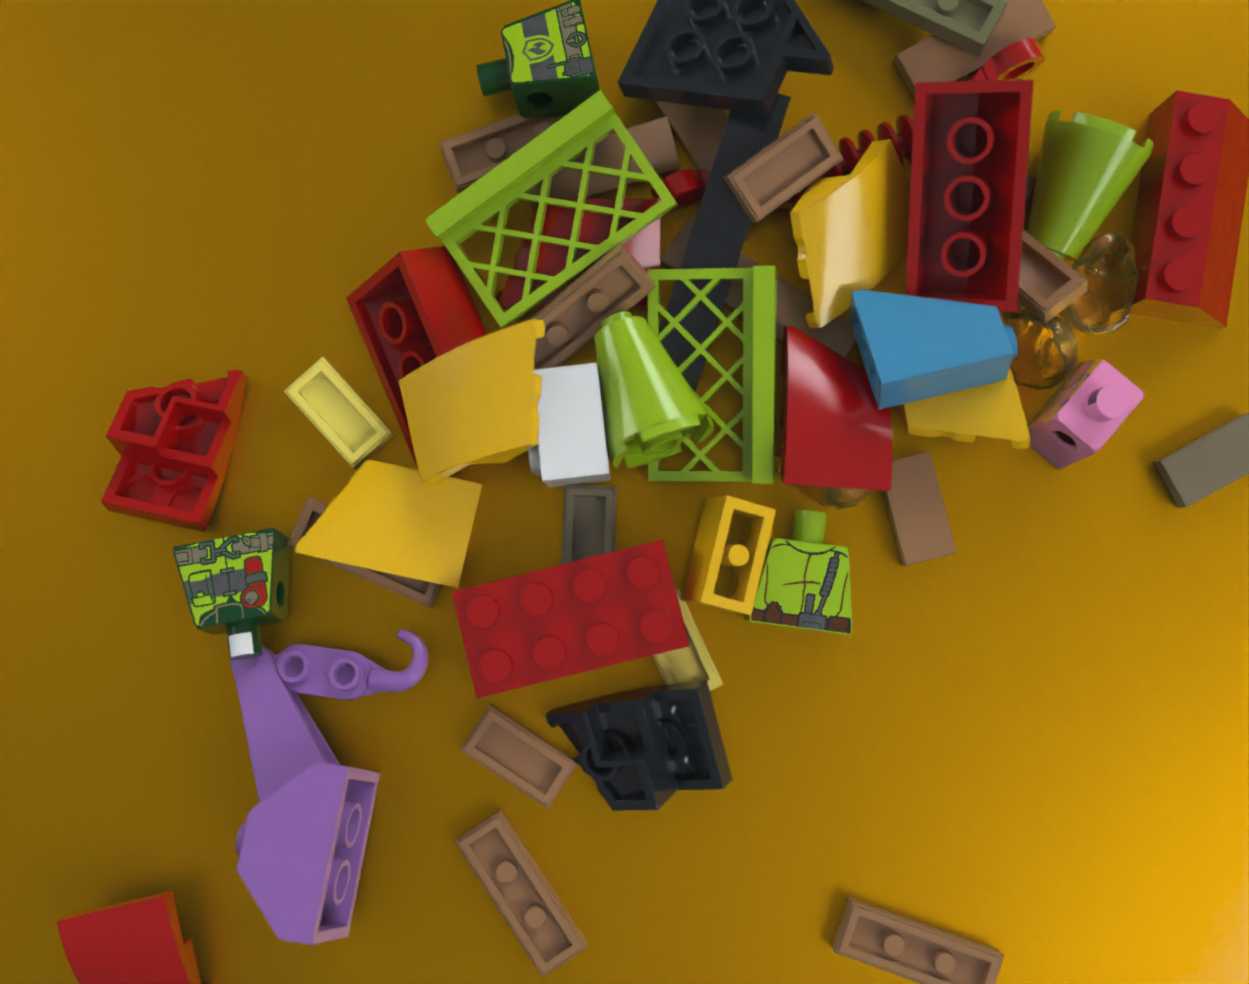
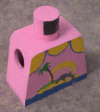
M1103 359L1083 361L1027 425L1031 438L1029 446L1058 470L1095 454L1140 403L1145 394ZM1056 431L1070 436V440L1067 443L1064 442L1056 434Z

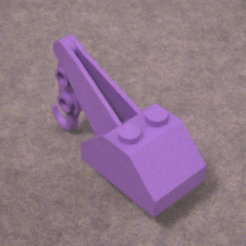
M400 629L397 632V638L407 642L413 651V660L410 666L400 672L385 670L357 652L304 644L291 645L276 655L270 648L262 645L263 655L259 657L231 660V668L239 695L259 798V804L249 811L248 819L242 824L237 835L236 853L239 855L237 871L278 939L313 945L349 936L380 777L379 772L340 765L298 693L341 700H356L380 692H401L413 687L424 676L428 665L427 648L423 640L414 632Z

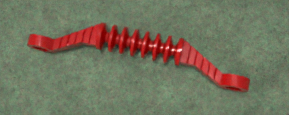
M1026 38L1003 48L991 56L969 81L1017 80L1031 73L1045 59L1037 39ZM906 114L900 115L896 120V133L888 122L880 123L877 126V140L891 139L902 167L904 166L903 154L911 165L912 119ZM867 129L861 130L858 133L859 149H856L854 143L847 136L841 138L838 147L844 160L819 178L850 175L872 141H876L872 133ZM686 169L661 179L678 204L669 212L682 209L698 201L704 194L711 171ZM808 186L781 204L780 207L792 210ZM652 187L650 190L652 197L659 198Z

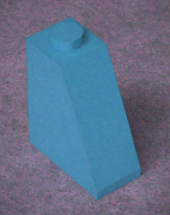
M858 290L851 293L850 323L878 410L1006 380L1012 359L1018 354L1014 330L1010 325H1003L996 306L870 290Z

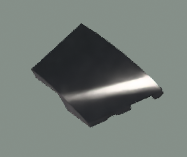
M707 680L653 686L610 694L558 707L545 714L549 725L552 728L560 726L578 751L574 759L583 771L593 778L597 785V790L613 811L659 810L677 790L725 789L733 780Z

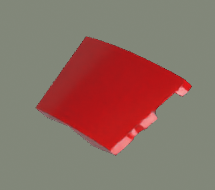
M557 198L573 202L578 200V198ZM586 198L585 204L615 208L616 199ZM624 199L622 210L644 213L658 203L660 199ZM539 203L536 204L529 220L528 233H534ZM547 205L542 235L570 240L576 210ZM584 211L579 242L599 245L608 239L613 216ZM621 218L619 230L633 220ZM660 218L622 244L647 273L648 269H660ZM524 239L520 241L513 257L516 261L512 269L527 272L532 241ZM541 243L536 273L556 276L566 267L569 247ZM577 249L575 261L589 251ZM509 275L504 289L499 291L496 296L502 308H511L522 300L526 278ZM575 279L570 281L568 284L563 286L561 289L556 291L554 294L549 296L547 299L542 301L534 308H541ZM534 280L532 292L546 282ZM648 294L634 306H648Z
M784 326L780 375H784L780 428L784 429L780 483L891 491L893 444L890 407L878 410L866 370L796 327Z
M227 371L228 377L201 383H195L192 379L172 382L163 388L151 386L126 392L105 436L121 455L119 463L100 501L108 511L206 532L225 480L239 427L246 385V376L243 371Z
M172 890L66 915L56 921L67 960L79 984H201L192 938H182Z

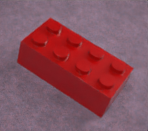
M663 539L451 592L476 698L689 646Z

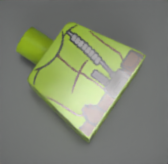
M795 509L792 540L772 538L770 546L766 551L752 614L745 615V620L852 635L848 547L823 544L827 513Z

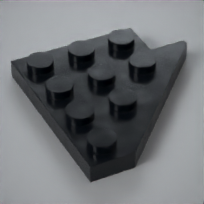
M658 0L617 83L624 97L768 115L787 71L831 76L834 67L829 51L795 0Z

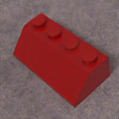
M1034 80L915 82L905 295L996 306L998 311L1017 312Z
M1176 90L1150 113L1146 139L1149 138L1153 141L1154 148L1141 170L1120 312L1222 329L1227 327L1249 177V119L1230 99Z
M446 246L400 251L346 297L417 469V461L399 380L431 360L487 335L464 282L462 273ZM469 464L461 470L450 475V477L460 472H463L467 469L475 467L479 464Z

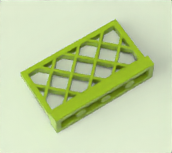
M599 90L424 220L436 238L442 240L499 326L506 328L590 268L620 242L624 244L678 204L617 116L607 98ZM615 131L625 146L622 169L618 170L592 165L596 144ZM586 152L584 164L573 162ZM632 158L643 174L629 172ZM562 169L582 172L577 202L549 197L552 176ZM591 174L620 178L615 208L585 204ZM628 180L650 183L661 201L644 213L622 210ZM542 184L540 196L529 194ZM520 200L539 203L533 234L506 229L509 208ZM547 205L576 210L570 240L542 235ZM584 211L613 216L609 238L599 245L579 242ZM498 217L497 227L487 226L489 222ZM621 218L633 220L619 230ZM477 231L495 234L490 265L471 262L460 244ZM504 236L532 241L527 272L499 267ZM541 243L569 247L566 267L556 276L536 273ZM577 249L589 251L575 261ZM477 270L489 271L487 284ZM498 273L526 278L522 300L507 311H504L494 296ZM534 280L546 282L532 292Z
M776 266L648 269V274L656 285V288L648 294V325L660 342L676 328L696 348L678 367L681 374L702 354L723 375L702 397L694 391L710 417L722 430L702 450L689 437L684 439L683 442L696 456L682 470H660V460L649 463L648 481L774 484L776 480ZM690 280L711 281L700 291ZM721 280H743V302L727 318L706 296ZM660 281H682L696 295L675 318L660 304ZM701 301L723 322L702 344L680 324ZM742 312L743 333L733 324V321ZM660 313L670 322L661 332ZM727 328L743 342V356L728 371L706 350ZM742 365L743 386L732 376ZM727 380L743 396V409L728 424L706 403ZM742 418L743 439L732 429ZM728 434L743 449L742 470H721L706 454ZM701 460L710 470L690 469Z

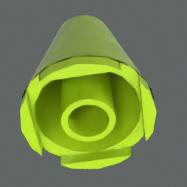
M1055 110L1049 114L1045 123L1027 233L1061 260L1075 261L1149 159L1154 144L1152 140L1147 138L1142 146L1133 142L1136 130L1087 113L1075 112L1072 122L1058 121L1062 110Z
M619 312L605 318L601 322L602 328L594 335L607 451L612 466L618 468L623 458L627 468L653 463L682 452L680 444L689 436L694 435L696 443H699L713 433L714 424L710 415L646 320L641 316H632L630 312Z

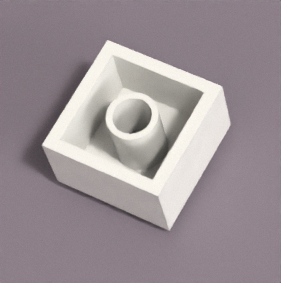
M597 363L534 369V374L542 376V386L537 407L539 415L538 445L528 450L531 472L535 473L536 477L542 476V481L549 488L611 481Z

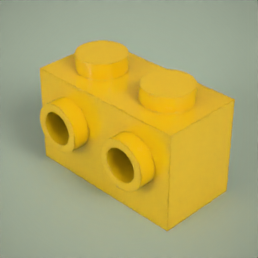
M728 495L705 498L680 600L728 613L751 615L766 551L772 540V526L776 509Z

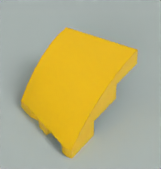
M891 139L872 141L850 175L818 178L810 183L790 212L793 236L798 247L797 262L800 278L808 279L810 282L813 310L806 314L809 328H822L851 307L852 292L874 288L907 253L910 184Z
M531 319L480 337L431 360L399 380L421 483L440 482L469 464L506 463L538 445L539 415L537 407L541 396L542 376L534 374L536 338L545 337L543 320Z
M1010 368L1006 380L895 406L908 435L931 438L944 436L954 441L974 443L976 436L1011 440L1012 448L1026 449L1030 445L1031 438L1025 414Z
M365 460L350 478V482L326 506L325 511L313 526L295 543L293 552L458 588L482 484L450 476L440 482L421 483L418 469Z

